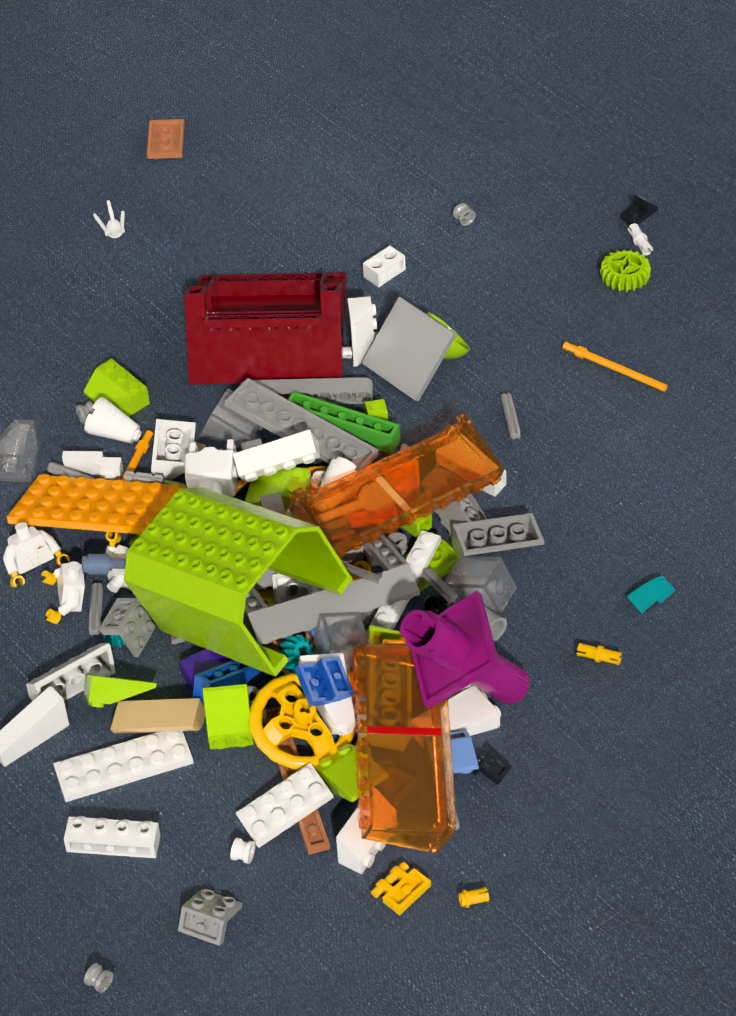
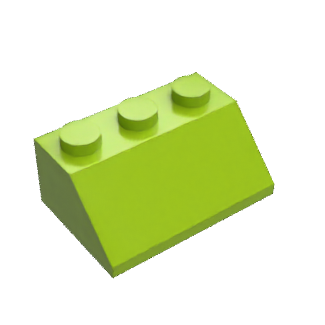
M112 358L95 369L84 389V394L92 401L96 402L99 398L103 397L128 417L150 404L147 387Z

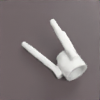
M107 200L111 219L107 225L103 224L97 214L94 213L93 216L104 230L105 236L118 238L125 232V212L121 211L120 222L114 218L111 203Z

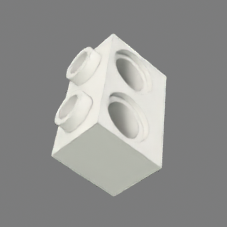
M391 246L381 250L363 263L364 278L377 287L382 286L406 270L405 255Z

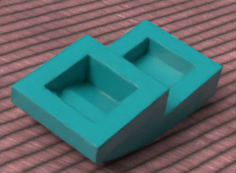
M659 576L637 588L627 598L642 614L656 601L659 604L662 603L676 590L663 576Z

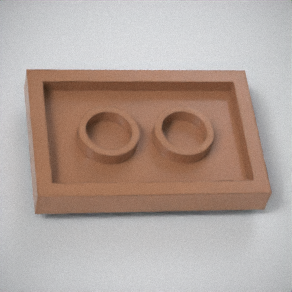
M184 119L150 120L147 145L148 159L183 157Z

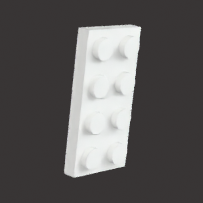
M309 763L237 811L236 815L257 847L260 848L333 799L334 796L312 764Z

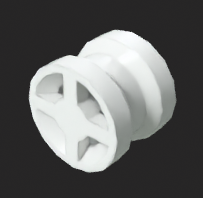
M235 838L230 858L235 861L241 859L244 863L250 864L255 853V842H244L241 838Z

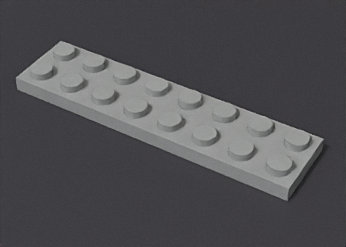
M249 378L225 400L227 408L281 438L311 430L319 443V459L328 464L333 457L335 459L342 457L357 466L355 470L360 473L378 456V449Z

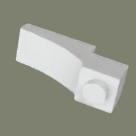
M63 451V464L68 468L88 473L104 480H121L123 476L121 457H103V451Z

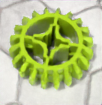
M623 249L621 252L618 250L615 253L610 252L609 256H605L600 268V274L606 286H611L612 290L618 289L619 292L621 290L628 292V290L635 291L636 288L641 289L642 285H646L651 272L648 259L644 255H639L638 251L632 252V249L630 251Z

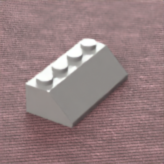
M435 467L420 484L424 493L428 490L431 492L432 509L441 518L440 522L447 528L450 538H452L453 524L487 520V517L461 477Z
M533 513L453 524L451 543L456 556H469L544 545V539Z

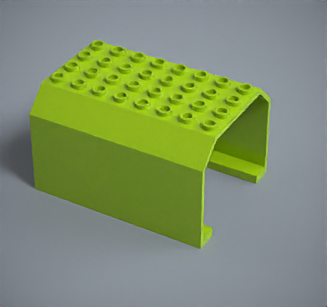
M203 487L181 488L173 495L170 501L160 510L159 514L127 550L124 573L125 583L161 631L275 677L289 660L284 654L258 645L243 624L246 595L267 569L338 595L344 592L353 579L319 526Z

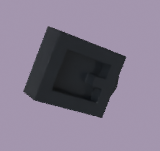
M490 750L485 756L482 753L477 758L479 769L473 770L472 773L477 775L481 772L498 785L512 766Z

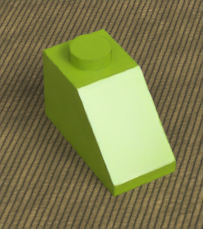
M384 399L362 402L364 414L388 421V411Z

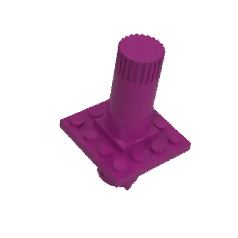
M475 591L438 615L431 611L413 610L404 617L400 626V634L405 637L406 645L411 649L425 707L432 708L470 684L507 705L518 703L527 694L530 684L528 673L496 652L481 593Z

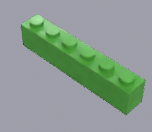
M294 391L288 398L294 404L380 451L393 454L401 441L399 424Z

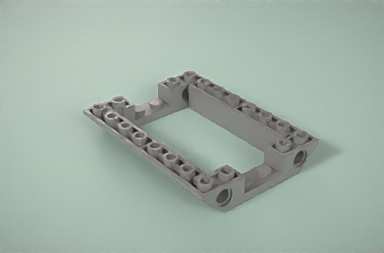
M381 531L331 545L338 557L348 564H354L358 560L364 559L365 555L371 567L381 566L383 568V572L377 574L385 577L387 583L379 585L361 578L352 581L341 595L322 590L270 607L265 604L258 594L263 589L273 588L272 575L278 573L267 569L246 595L244 610L246 628L258 645L269 644L273 640L286 638L302 631H310L321 625H330L334 621L349 619L353 615L363 612L368 613L375 608L390 606L401 600H410L414 596L420 595V591L409 563Z

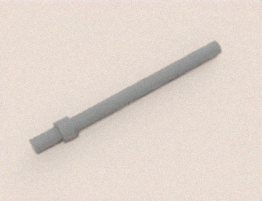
M340 558L349 573L379 585L387 583L385 577L343 562Z

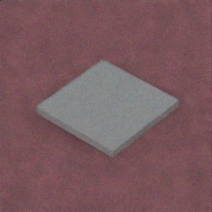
M398 297L361 363L419 402L457 334L404 298Z

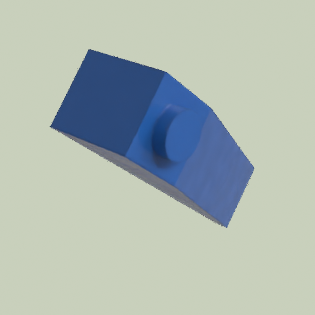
M235 660L195 675L192 698H200L204 705L203 688L245 684L261 671Z

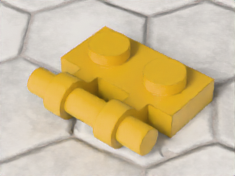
M402 862L399 866H394L390 870V874L385 879H380L375 884L376 887L371 891L375 898L385 894L382 897L383 903L398 915H401L431 887V880L415 868L407 874L406 871L409 869V866L405 862ZM396 880L399 881L394 887L392 886Z

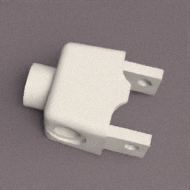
M233 439L227 440V450L204 447L203 450L198 452L196 442L190 443L189 453L185 455V480L188 488L203 487L230 497L236 494L239 475L233 456L234 453H237Z

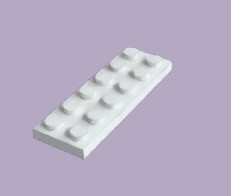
M183 731L152 733L53 764L65 802L193 764V758Z

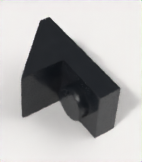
M634 194L633 206L621 214V220L630 225L633 223L639 225L655 213L659 207Z

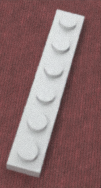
M423 530L406 558L417 585L422 578L423 569L428 567L442 541L440 535ZM401 600L390 606L380 607L370 625L393 630L409 600Z

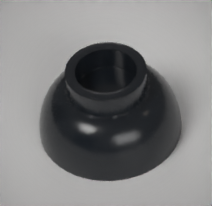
M439 593L430 594L423 601L424 611H431L437 615L452 606V602L448 603Z

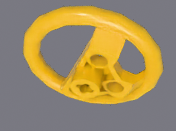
M290 673L272 679L257 692L250 707L249 730L257 747L269 759L290 769L300 770L309 763L313 767L317 766L321 759L332 756L342 745L350 744L355 734V727L353 733L344 736L339 735L337 742L334 743L331 731L316 713V706L309 707L307 699L297 687H301L297 674ZM292 695L296 697L297 701L289 702L285 697ZM274 697L281 705L280 715L271 719L263 728L262 712L268 700ZM286 722L290 724L291 728L282 729L279 724ZM312 729H318L321 731L322 734L320 736H314L311 734L310 731ZM289 737L304 739L313 748L314 756H294L280 750L278 745Z

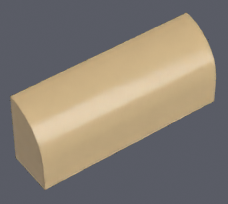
M200 698L118 701L111 731L113 733L199 731L204 723L205 708Z

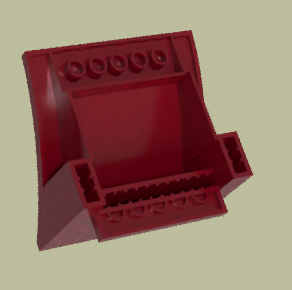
M347 272L199 275L197 286H189L185 292L189 385L241 384L247 378L251 380L343 378Z

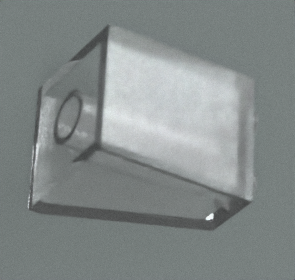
M227 388L211 413L200 436L226 444L227 440L233 439L235 446L242 448L241 443L257 439L259 436L257 430L262 431L263 427L225 406V400L234 392Z
M13 420L0 435V481L32 482L39 452L34 420Z
M460 556L444 581L458 594L457 602L477 591L482 594L485 607L499 616L517 588L501 557Z
M360 612L320 614L311 651L315 653L314 655L343 653L347 674L351 671H357L371 649Z

